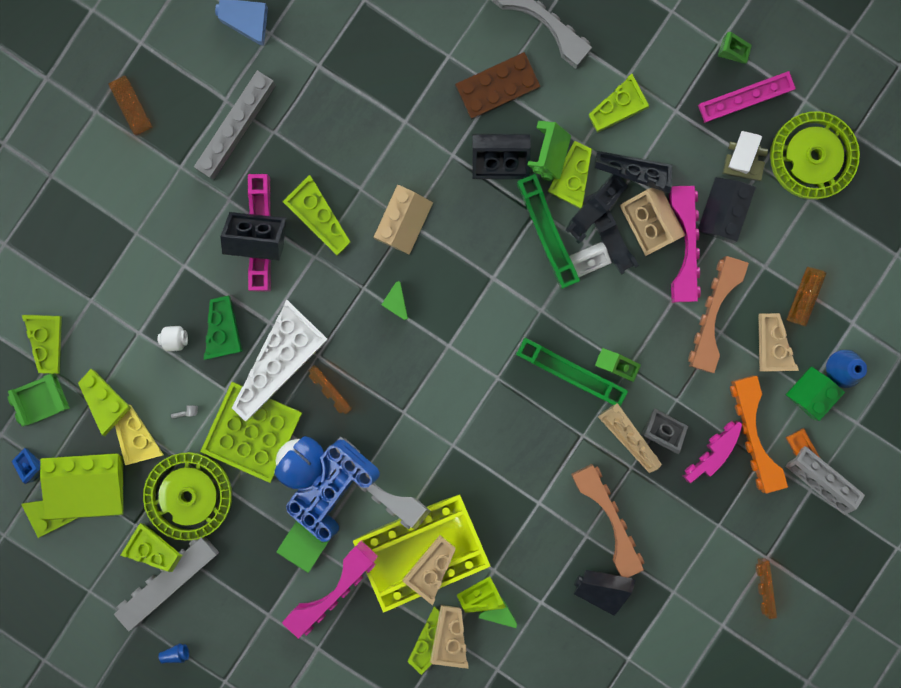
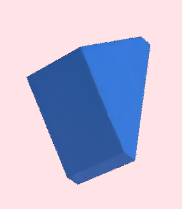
M24 448L12 460V463L22 482L27 484L34 482L40 476V461L28 449Z

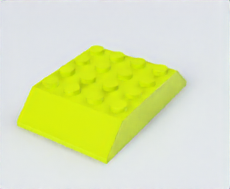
M460 495L428 506L427 508L431 512L417 529L411 527L407 529L400 523L402 520L400 518L353 540L355 546L362 540L378 556L374 561L375 567L367 573V576L383 613L421 597L406 585L402 579L439 535L456 548L441 581L440 588L491 567Z

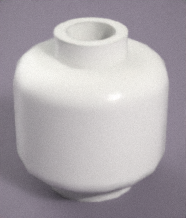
M181 326L164 327L161 334H158V344L162 345L165 351H180L188 343L187 332Z

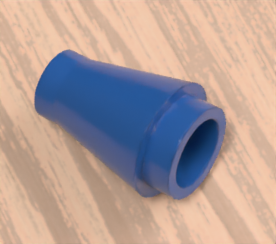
M178 644L159 653V660L162 664L184 663L185 660L189 659V650L185 644Z

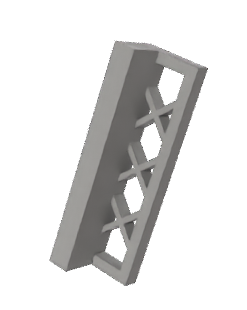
M806 446L801 448L796 458L789 461L785 466L844 515L856 510L865 496Z

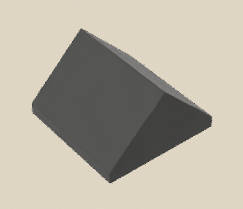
M654 408L640 435L679 454L688 426Z

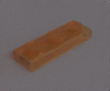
M124 75L109 83L108 85L133 134L136 136L152 128L127 76Z
M810 267L806 268L787 321L806 327L827 274L826 272Z
M313 365L308 370L311 373L309 375L311 380L315 384L319 382L323 387L322 393L328 399L331 397L335 401L334 407L340 414L342 412L347 414L351 411L352 407L320 369Z
M766 558L758 559V564H756L757 576H760L761 583L758 584L760 595L763 596L761 611L767 618L775 619L777 614L770 561Z

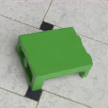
M538 121L537 129L545 134L538 162L528 161V166L533 169L534 173L540 174L544 180L560 179L571 135L556 122Z
M48 374L43 376L44 378L8 391V401L11 406H14L16 421L22 427L29 426L70 409L56 374Z

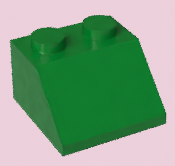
M811 366L785 395L810 418L820 421L845 392L830 378Z

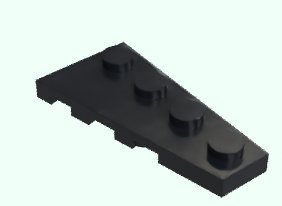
M597 151L595 168L670 194L672 188V165Z

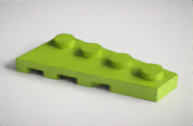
M309 175L283 202L338 256L351 242L311 175Z

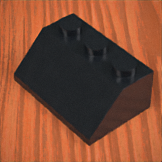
M472 134V179H524L530 176V167L528 166V161L531 158L530 134Z
M715 177L698 226L699 232L732 244L736 243L756 187L736 180Z
M229 212L220 236L222 254L279 261L284 247L286 218Z

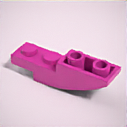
M739 421L729 422L724 426V431L720 435L717 433L709 439L710 443L707 446L711 452H705L699 458L700 461L696 465L691 464L685 469L686 473L683 477L687 482H693L703 472L711 477L722 466L732 452L740 435L742 424Z

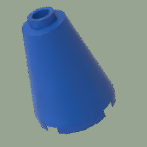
M840 350L832 354L826 363L827 377L841 388H850L857 385L866 375L867 365L855 352Z

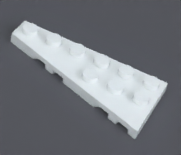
M286 300L280 315H278L244 386L232 406V409L245 422L328 341L288 300Z

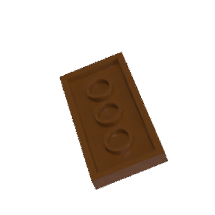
M525 52L455 84L471 120L541 87Z

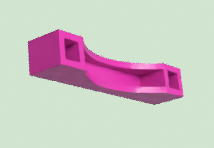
M248 174L250 214L270 216V176L268 174ZM249 259V291H271V260Z
M672 186L669 194V204L685 233L684 260L677 277L671 283L672 303L697 302L701 295L700 286H697V279L700 278V268L697 267L700 251L699 248H696V240H699V229H696L699 213L698 210H695V202H698V191H695V186Z
M361 540L343 559V570L337 587L319 600L299 603L283 620L282 624L298 639L303 634L307 636L314 628L312 624L315 621L320 623L326 616L324 612L327 609L331 611L339 603L337 599L340 596L344 598L351 591L349 587L352 584L356 586L363 579L362 574L365 571L369 573L375 567L374 561L378 556Z

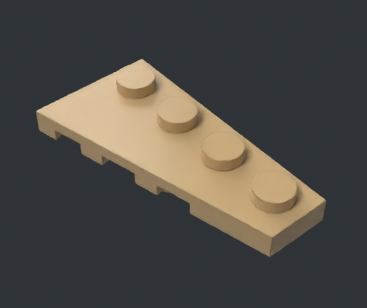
M618 403L598 416L649 473L657 470L662 465Z

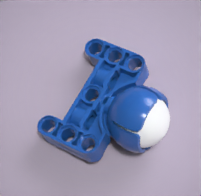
M307 436L288 441L279 449L274 470L276 478L283 485L292 489H298L286 505L287 512L322 542L329 541L338 533L339 525L329 516V513L353 481L359 486L367 488L380 476L378 468L348 442L337 440L324 452L317 441Z

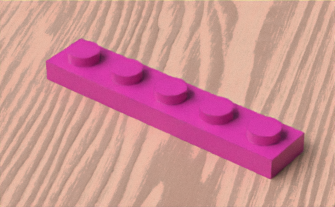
M788 71L703 102L698 107L704 123L794 91L796 88Z

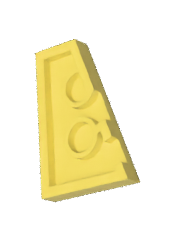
M129 405L131 407L130 410L115 425L125 465L164 455L132 405Z

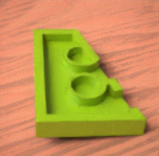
M632 73L608 98L604 99L589 114V118L597 133L649 108Z
M574 141L565 158L561 178L553 180L548 193L578 208H582L592 153L591 148Z
M22 315L27 328V336L33 349L32 353L38 373L60 374L62 316Z
M90 369L78 384L101 434L106 436L131 407L95 370Z
M43 500L21 504L38 538L77 519L45 520Z
M143 523L138 525L120 555L168 572H173L182 557L178 551Z
M435 606L408 659V663L421 675L432 665L430 659L440 612Z

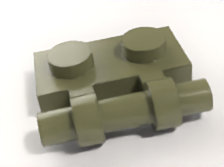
M729 142L728 149L735 150L737 143ZM761 146L758 147L750 171L747 174L729 168L728 166L733 155L727 154L722 174L760 182L765 162L758 161V156L766 157L768 149L761 148Z

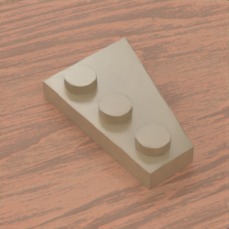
M780 313L758 314L760 371H799L792 356V349L789 347L786 338L787 334Z
M439 535L402 581L433 605L437 591L442 584L441 581L456 548Z
M445 605L440 607L430 659L431 664L469 669L466 660V645L464 644L462 611L459 607Z

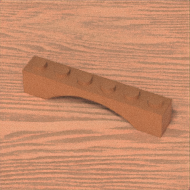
M729 256L719 260L716 268L719 272L717 278L714 277L711 284L713 291L711 296L707 297L705 307H707L706 314H702L699 325H701L700 333H696L694 338L696 346L688 357L690 367L715 373L720 357L715 340L716 315L727 294L735 286L743 282L748 262Z
M590 464L572 473L571 475L578 490L596 501L604 509L611 521L615 536L613 562L620 576L628 578L643 571L642 564H645L640 553L636 554L633 548L636 544L632 536L628 537L625 532L628 529L623 518L619 519L617 515L619 509L615 501L611 502L608 497L611 493L606 484L603 485L600 480L603 476L598 466L594 468Z

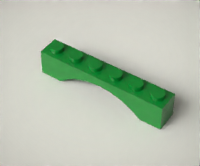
M536 174L517 181L518 189L560 290L578 283L580 279L557 231Z
M523 338L515 354L611 405L618 403L621 406L628 393V390L566 360L527 338Z

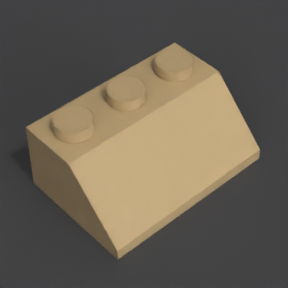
M397 185L374 235V239L410 255L433 202L407 188Z
M650 188L620 205L645 256L685 236L663 191Z

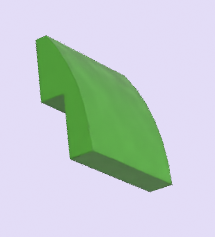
M296 521L276 553L309 573L329 541L322 542Z

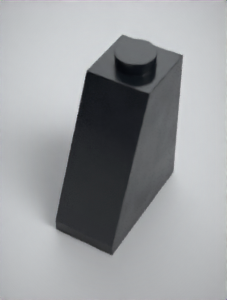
M586 570L582 576L579 575L575 580L574 586H576L574 595L615 616L632 594L636 580Z

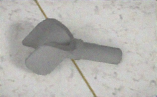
M187 405L186 411L171 414V418L196 416L198 406Z

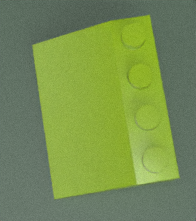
M119 454L40 459V481L45 520L123 515V458Z

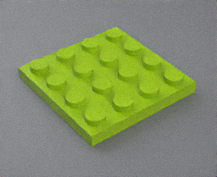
M231 382L200 452L271 483L275 475L277 453L285 443L291 440L302 412L270 398L245 422L232 409L243 386Z

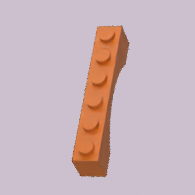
M750 376L731 381L730 391L732 397H735L737 401L735 409L737 415L741 416L742 419L741 431L747 437L745 445L753 459L750 463L752 470L756 471L758 477L755 479L758 490L766 494L788 488L783 469L767 455L758 438L756 412L762 396L758 377Z

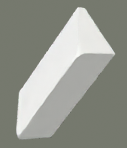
M741 131L728 167L747 174L752 166L762 136Z
M602 242L569 256L578 277L611 264L607 248Z

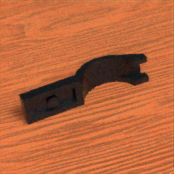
M612 174L595 195L573 216L566 231L570 232L577 239L576 242L578 244L587 236L586 232L591 225L610 209L628 185L620 176Z
M595 193L585 197L583 200V205H585L595 195ZM608 210L593 224L600 235L602 243L607 248L609 257L622 275L625 273V270L633 266L636 268L639 265L635 257L627 249L617 224Z

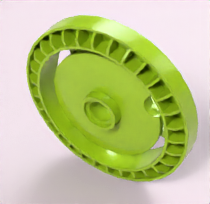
M820 111L802 113L785 123L774 137L770 151L771 167L778 182L791 194L809 200L828 198L843 190L856 174L860 157L859 145L851 128L840 118ZM809 123L825 126L824 128H805L796 133L788 145H784L787 137L796 127ZM839 136L846 149V164L841 176L835 182L834 177L838 174L844 162V149L838 138ZM783 150H787L786 157H783ZM812 151L818 154V160H814L811 157ZM784 162H792L793 168L790 171L796 178L808 184H817L819 188H810L799 184L789 175ZM828 181L830 186L825 187L823 183Z
M193 452L175 454L162 460L150 472L143 491L144 508L152 524L166 536L184 541L200 539L214 532L225 521L232 504L231 483L223 468L210 457ZM185 463L184 468L171 472L163 480L159 489V499L156 500V488L162 475L172 466ZM190 463L197 464L196 468H190ZM201 466L207 469L218 483L220 489L219 508L215 507L217 499L215 485L211 478L201 471ZM185 491L192 494L191 501L185 500ZM157 504H160L162 511H159ZM212 511L216 513L213 519L209 517ZM171 513L173 516L172 521L180 525H194L203 520H206L208 523L196 529H183L169 523L162 514Z

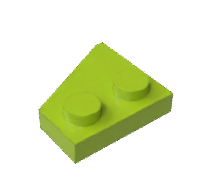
M490 576L457 594L465 613L506 608Z

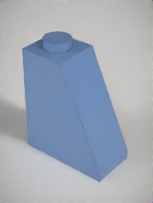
M219 0V4H216L215 14L220 22L257 44L264 46L268 13L266 3Z

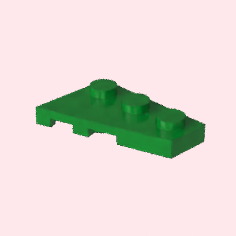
M224 296L211 299L204 360L242 352L231 297Z

